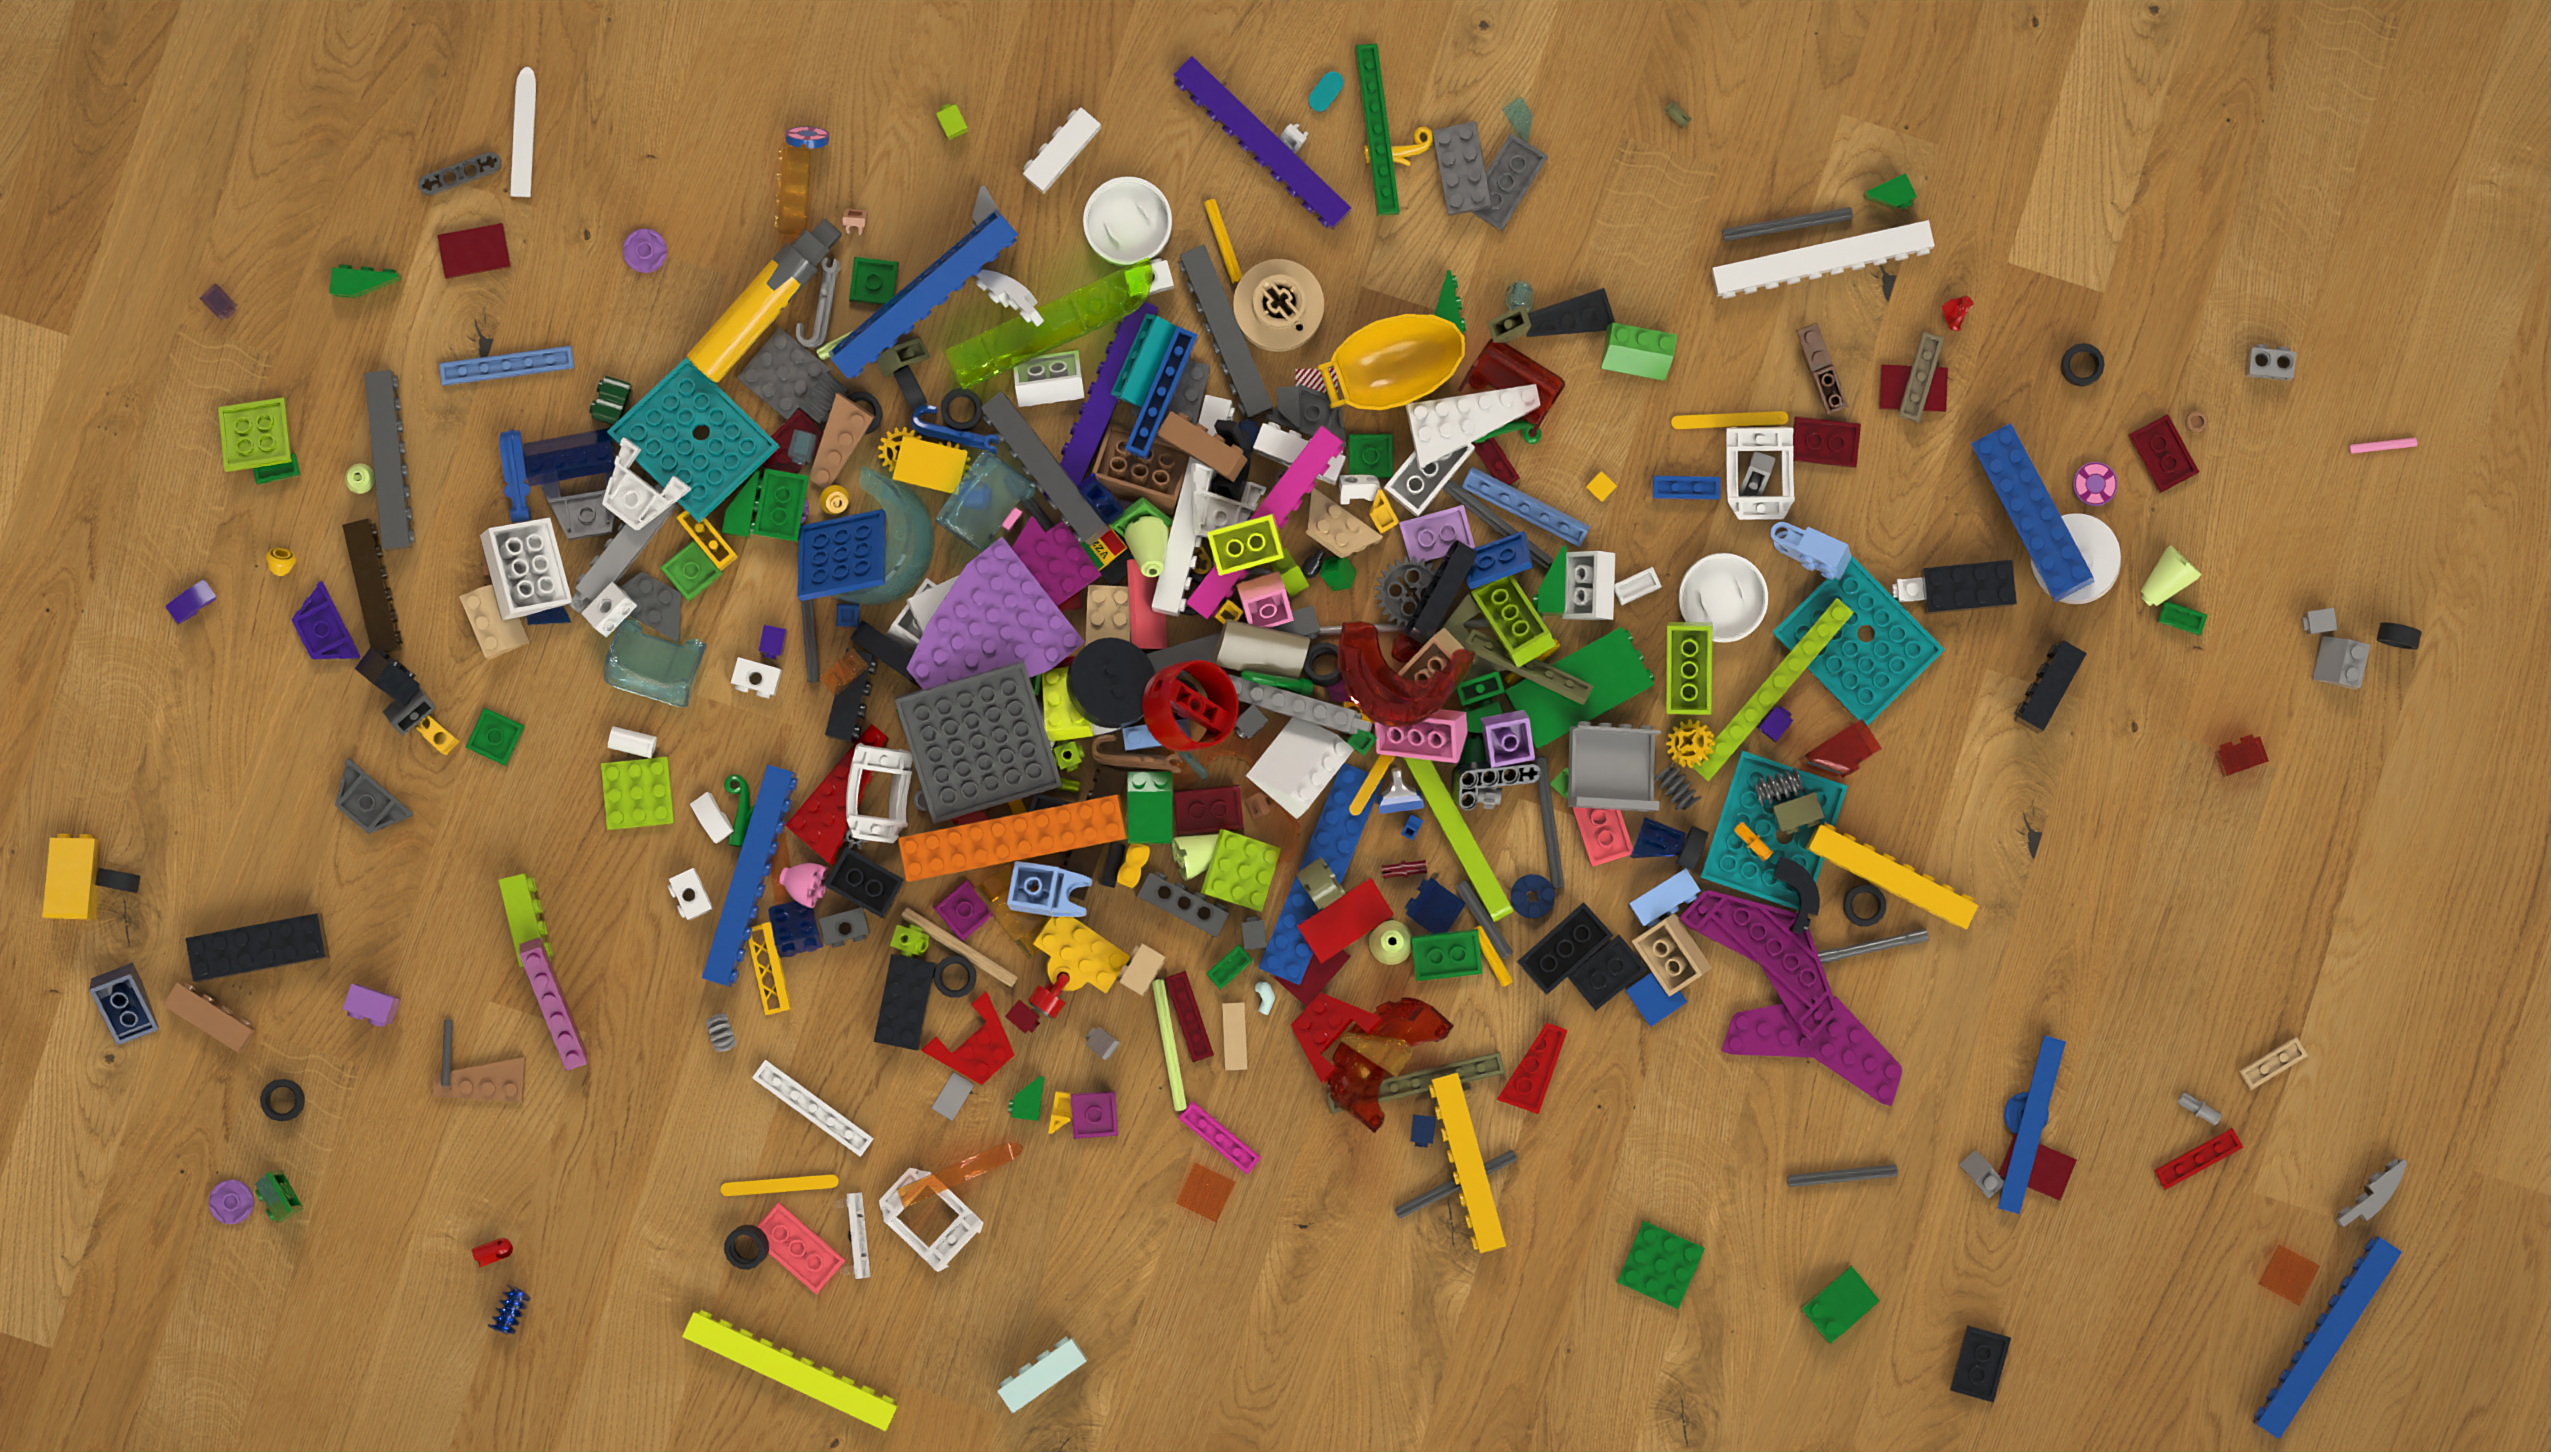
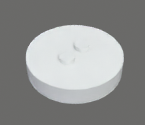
M1119 177L1105 182L1094 191L1085 207L1083 225L1089 245L1100 258L1116 266L1129 267L1148 263L1163 251L1171 235L1172 215L1167 199L1156 186L1141 178Z
M2086 514L2063 515L2061 517L2094 577V583L2059 601L2068 604L2088 603L2107 593L2117 580L2121 568L2119 543L2112 530L2101 520ZM2031 560L2033 574L2037 583L2044 592L2051 596Z
M1715 553L1699 559L1686 571L1680 583L1678 603L1681 614L1686 622H1713V641L1732 642L1746 637L1759 626L1767 610L1768 590L1762 574L1751 562L1735 554Z

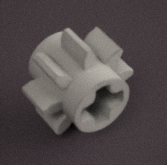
M1479 788L1478 802L1483 803L1484 809L1494 810V804L1500 805L1502 788Z
M850 829L846 830L847 838L843 839L844 842H850L849 849H852L854 845L862 849L861 843L863 841L869 842L865 839H859L858 842L850 839V836H852Z

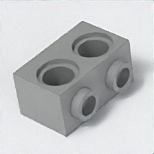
M2256 344L2255 347L2248 350L2246 377L2290 381L2294 378L2296 352L2290 351L2289 347H2277V350L2268 349L2267 345ZM2257 355L2265 359L2264 366L2256 364L2255 357ZM2278 358L2286 360L2287 367L2285 369L2278 366Z

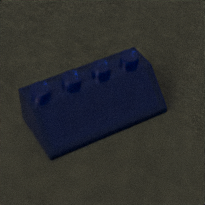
M610 428L524 443L523 458L526 478L530 485L534 486L614 471L616 452L614 440L607 433Z

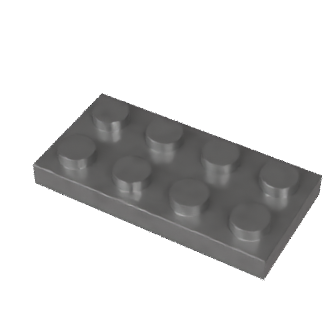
M1476 121L1432 130L1448 215L1454 216L1492 207Z
M1510 133L1486 172L1492 207L1470 213L1502 232L1547 160L1548 155Z

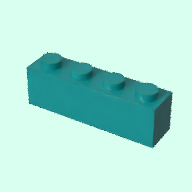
M1145 315L1111 395L1130 405L1142 408L1177 326L1156 315Z

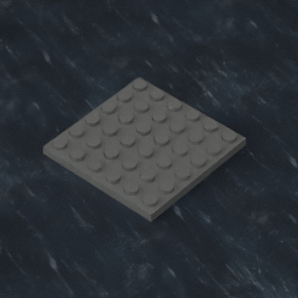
M1024 660L895 697V703L933 824L1062 786Z

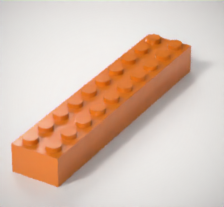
M1112 795L901 837L898 840L906 881L911 882L1128 839L1120 795Z

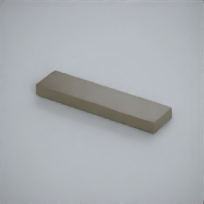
M1922 332L1897 417L1917 423L1920 422L1944 337Z

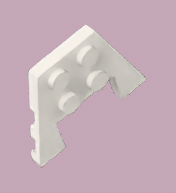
M622 438L620 443L621 449L619 455L616 456L614 462L615 469L612 477L609 479L602 505L634 530L639 531L687 494L691 488L678 477L673 476L663 492L659 493L629 469L641 449L627 438Z
M1191 463L1194 534L1208 538V531L1246 521L1251 511H1254L1258 504L1256 502L1260 495L1264 494L1266 487L1246 482L1240 503L1208 492L1212 468L1198 463Z

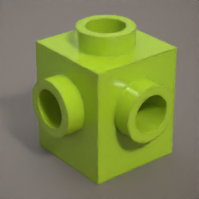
M1069 739L1056 743L1057 747L1053 748L1056 766H1060L1061 771L1066 770L1067 773L1079 769L1078 765L1083 764L1081 758L1085 757L1081 745L1076 746L1075 741L1070 742ZM1070 751L1072 757L1065 759L1063 757L1064 752Z
M911 924L909 928L897 925L890 946L901 949L900 954L913 958L914 954L923 957L924 951L928 947L929 935L922 933L923 928Z

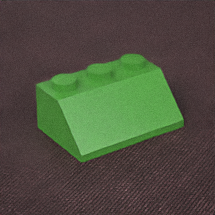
M1611 323L1607 325L1600 369L1665 381L1674 357L1677 335Z

